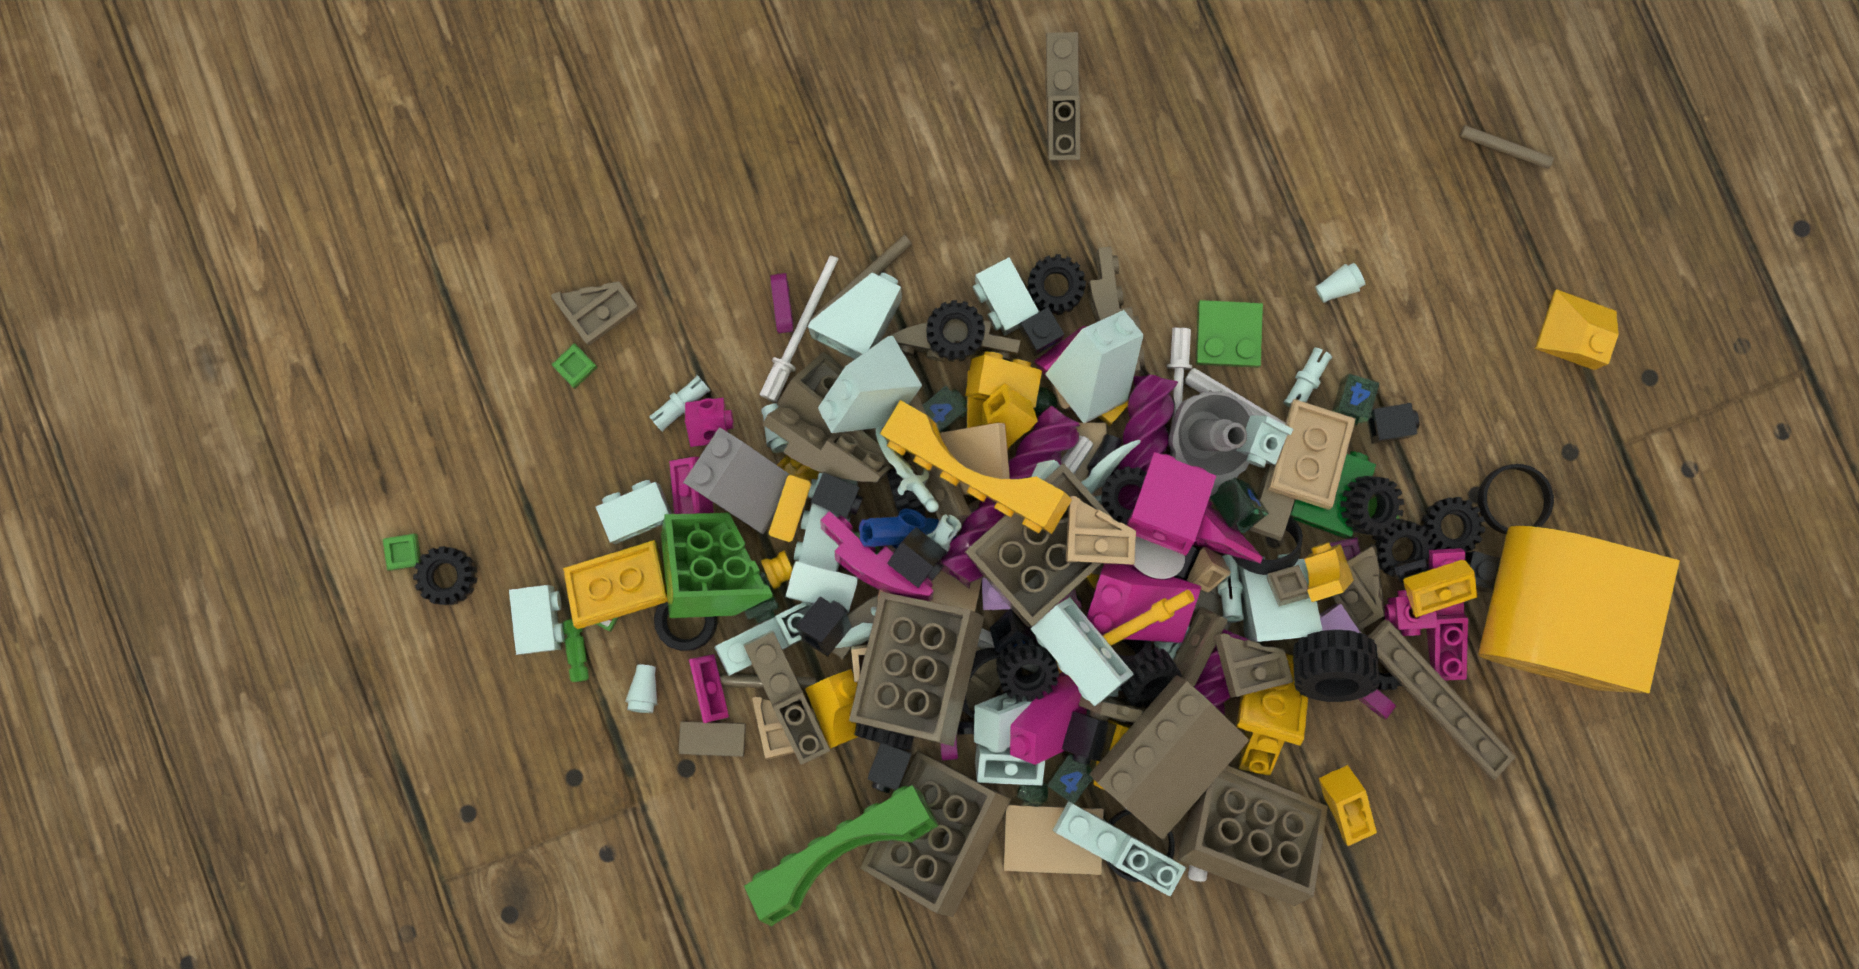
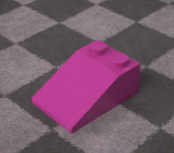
M1208 500L1193 546L1207 547L1212 551L1261 564L1263 557L1222 513L1211 508L1213 503Z
M1104 563L1087 618L1098 632L1104 635L1150 610L1152 604L1166 598L1169 600L1188 589L1194 596V602L1175 611L1174 616L1164 622L1156 621L1125 638L1129 640L1183 643L1202 586L1175 577L1167 579L1152 578L1140 572L1134 565Z

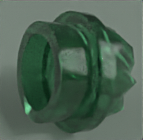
M1041 387L1038 391L1036 407L1034 408L1037 419L1050 406L1056 409L1058 407L1056 395L1044 387Z
M1044 782L1042 786L1020 785L1015 797L1022 800V804L1025 806L1038 807L1047 801L1048 787Z

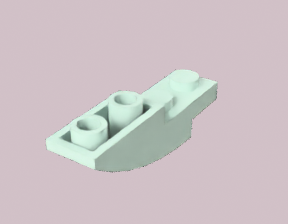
M803 602L768 621L716 645L714 648L728 676L753 665L743 644L773 630L782 650L801 641L802 639L796 625L814 604Z
M1069 801L1053 828L1055 833L1170 897L1186 869L1185 866Z

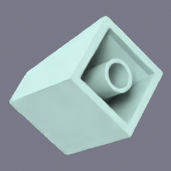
M874 273L869 274L810 321L808 329L811 338L855 360L878 344L885 334L902 300L901 287L897 285L898 280L886 273H881L880 276Z
M1124 310L1081 329L1046 372L1045 375L1084 424L1124 404L1128 400L1143 340V333Z
M888 336L845 366L818 409L831 433L884 427L899 401L901 400L909 405L922 387V384L895 338Z
M1282 554V555H1277V556H1278V559H1279V558H1282V557L1287 556L1288 554ZM1298 559L1294 566L1299 565L1303 573V576L1307 582V585L1309 586L1308 570L1305 560ZM1240 565L1238 566L1239 581L1242 582L1244 588L1243 593H1241V601L1243 605L1245 638L1254 642L1302 638L1307 637L1308 634L1323 631L1316 601L1311 602V599L1307 598L1278 606L1267 581V575L1256 574L1242 568Z

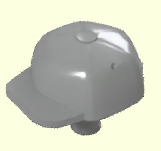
M1209 390V392H1202L1199 395L1189 397L1179 405L1169 432L1168 445L1173 452V457L1177 461L1190 466L1201 467L1208 473L1216 475L1209 497L1214 499L1223 497L1229 492L1238 475L1245 471L1250 464L1246 461L1247 456L1236 450L1241 448L1247 440L1245 428L1253 413L1247 405L1233 394Z

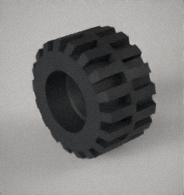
M1324 630L1300 638L1293 646L1295 689L1303 696L1325 702H1345L1366 697L1376 691V687H1379L1377 644H1375L1372 638H1368L1363 633L1351 630Z

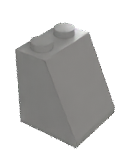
M719 427L683 483L764 534L774 518L786 479L790 474L743 441Z

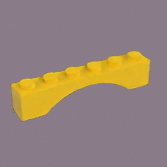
M901 400L880 433L889 441L886 446L902 456L906 451L915 456L913 459L914 463L928 471L931 470L932 466L942 471L939 477L954 486H957L959 481L969 487L967 493L982 502L985 501L986 497L995 501L996 505L994 508L1010 518L1014 513L1023 517L1022 524L1038 534L1042 529L1052 534L1072 501L1064 491L1037 476L1024 479H998L981 475L966 468L949 452L941 438L936 422Z

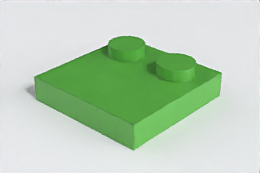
M1199 300L1197 310L1196 365L1259 368L1261 366L1263 303Z

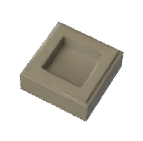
M1299 565L1268 573L1267 581L1278 606L1310 598L1307 591L1308 585Z

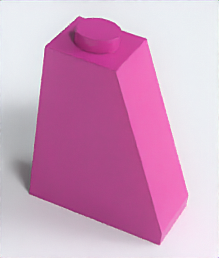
M1063 672L1059 673L1057 685H1051L1053 691L1049 694L1043 691L1044 698L1038 699L1036 697L1013 721L1010 726L1011 756L1036 765L1065 751L1062 750L1072 712L1087 714V709L1079 706L1081 694L1078 686L1069 675Z

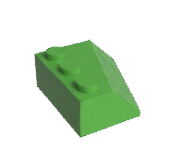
M729 513L664 514L661 542L670 618L735 616L772 597L769 586L765 585L760 577V570L756 562L751 560L745 549V542Z

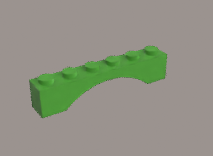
M913 785L898 788L888 800L868 806L864 810L863 815L854 820H846L840 823L833 833L826 837L815 838L808 844V848L798 854H789L781 859L778 866L771 870H763L754 875L753 881L744 885L759 921L773 926L798 911L815 879L829 864L844 853L877 841L896 840L911 843L938 827L939 825L923 794Z

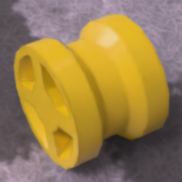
M785 550L779 552L777 557L773 559L765 558L761 560L774 590L779 588L782 582L790 580L793 566Z

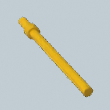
M1187 589L1169 600L1163 598L1152 604L1150 610L1102 636L1112 646L1156 621L1164 622L1173 617L1175 611L1194 602V596Z

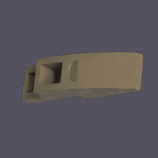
M1078 32L1046 33L1045 90L1048 161L1080 160Z
M1111 246L1098 248L1095 256L1099 280H1091L1087 286L1095 321H1101L1124 310L1140 330L1139 317L1133 316L1132 307L1119 309V305H1123L1124 299L1122 287H1116L1115 275L1119 274L1118 256H1112ZM1142 347L1140 348L1134 375H1137L1141 370L1140 366L1145 364Z
M953 319L944 325L943 335L948 341L959 343L967 337L968 328L963 321ZM983 321L985 325L984 339L975 355H979V351L1002 354L1003 360L1010 361V357L1017 358L1020 340L990 335L991 322ZM927 322L891 334L903 354L914 355V351L927 353L926 357L928 359L945 361V357L943 359L940 358L938 353L933 352L930 348L931 346L927 341Z
M780 406L770 412L762 424L789 442L783 453L816 471L846 480L878 482L892 468V466L884 461L882 456L868 451L859 445L853 436L839 432L828 438L823 430L816 426H811L800 419L799 415L792 409Z
M772 630L743 644L800 765L829 752L830 748L774 631Z

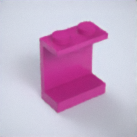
M1154 452L1146 467L1145 472L1147 471L1144 482L1134 510L1126 525L1134 529L1136 536L1187 555L1196 540L1216 475L1208 473L1201 467L1190 466L1177 461L1170 455Z

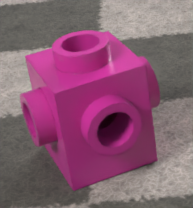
M706 398L700 401L685 402V424L690 447L708 445L719 427L728 433L729 429H734L732 410H726L724 398Z
M1406 590L1397 591L1398 597L1388 598V604L1385 605L1384 618L1397 630H1400L1403 636L1421 635L1420 629L1438 628L1436 611L1419 617L1414 616Z

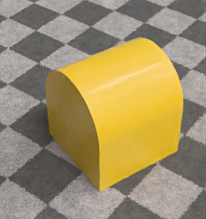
M1511 526L1507 530L1478 656L1508 667L1598 691L1650 693L1680 560L1576 533L1532 526Z

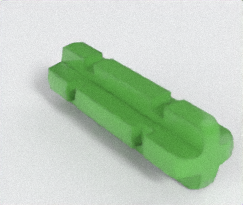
M572 619L563 621L564 634H567L565 646L568 664H571V669H569L571 682L586 681L589 675L588 668L584 666V662H587L584 638L580 636V632H583L582 628L576 629L573 626Z

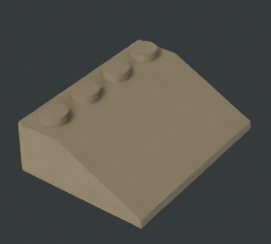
M1064 463L1044 480L1064 491L1069 497L1076 496L1081 499L1080 501L1111 516ZM1068 508L1052 534L1044 529L1039 534L1022 524L1024 518L1014 513L1011 518L1005 515L965 551L1001 598L1027 627L1034 626L1102 564L1066 561Z
M880 592L849 721L954 746L984 616L969 609Z
M1176 675L1089 775L1163 840L1247 744L1249 739L1188 681Z
M918 751L900 788L911 785L916 787L923 794L939 826L911 843L896 840L873 842L860 869L933 912L954 917L1011 798L983 783H977V780Z
M1227 765L1193 804L1183 831L1178 860L1296 906L1314 896L1328 806Z

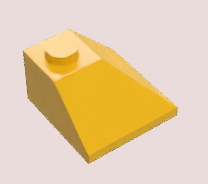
M1556 289L1553 293L1535 349L1592 370L1606 366L1610 362L1619 335L1616 310Z

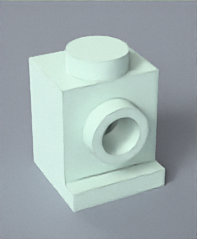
M1251 415L1245 428L1247 440L1236 451L1246 455V461L1255 466L1264 468L1265 464L1276 465L1286 437L1292 434L1293 429L1269 416Z

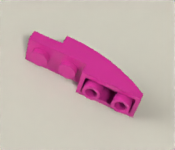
M829 511L820 520L821 530L839 546L834 551L835 560L847 571L863 582L886 593L929 602L933 599L934 590L931 589L933 584L928 578L917 588L887 564L894 554L887 546L876 555V548L864 547L860 539L851 531L853 529L852 525L843 516L839 515L836 517Z
M1461 548L1429 550V570L1459 560H1465V551ZM1464 602L1436 611L1438 628H1426L1430 665L1445 681L1467 679L1468 617L1464 614Z

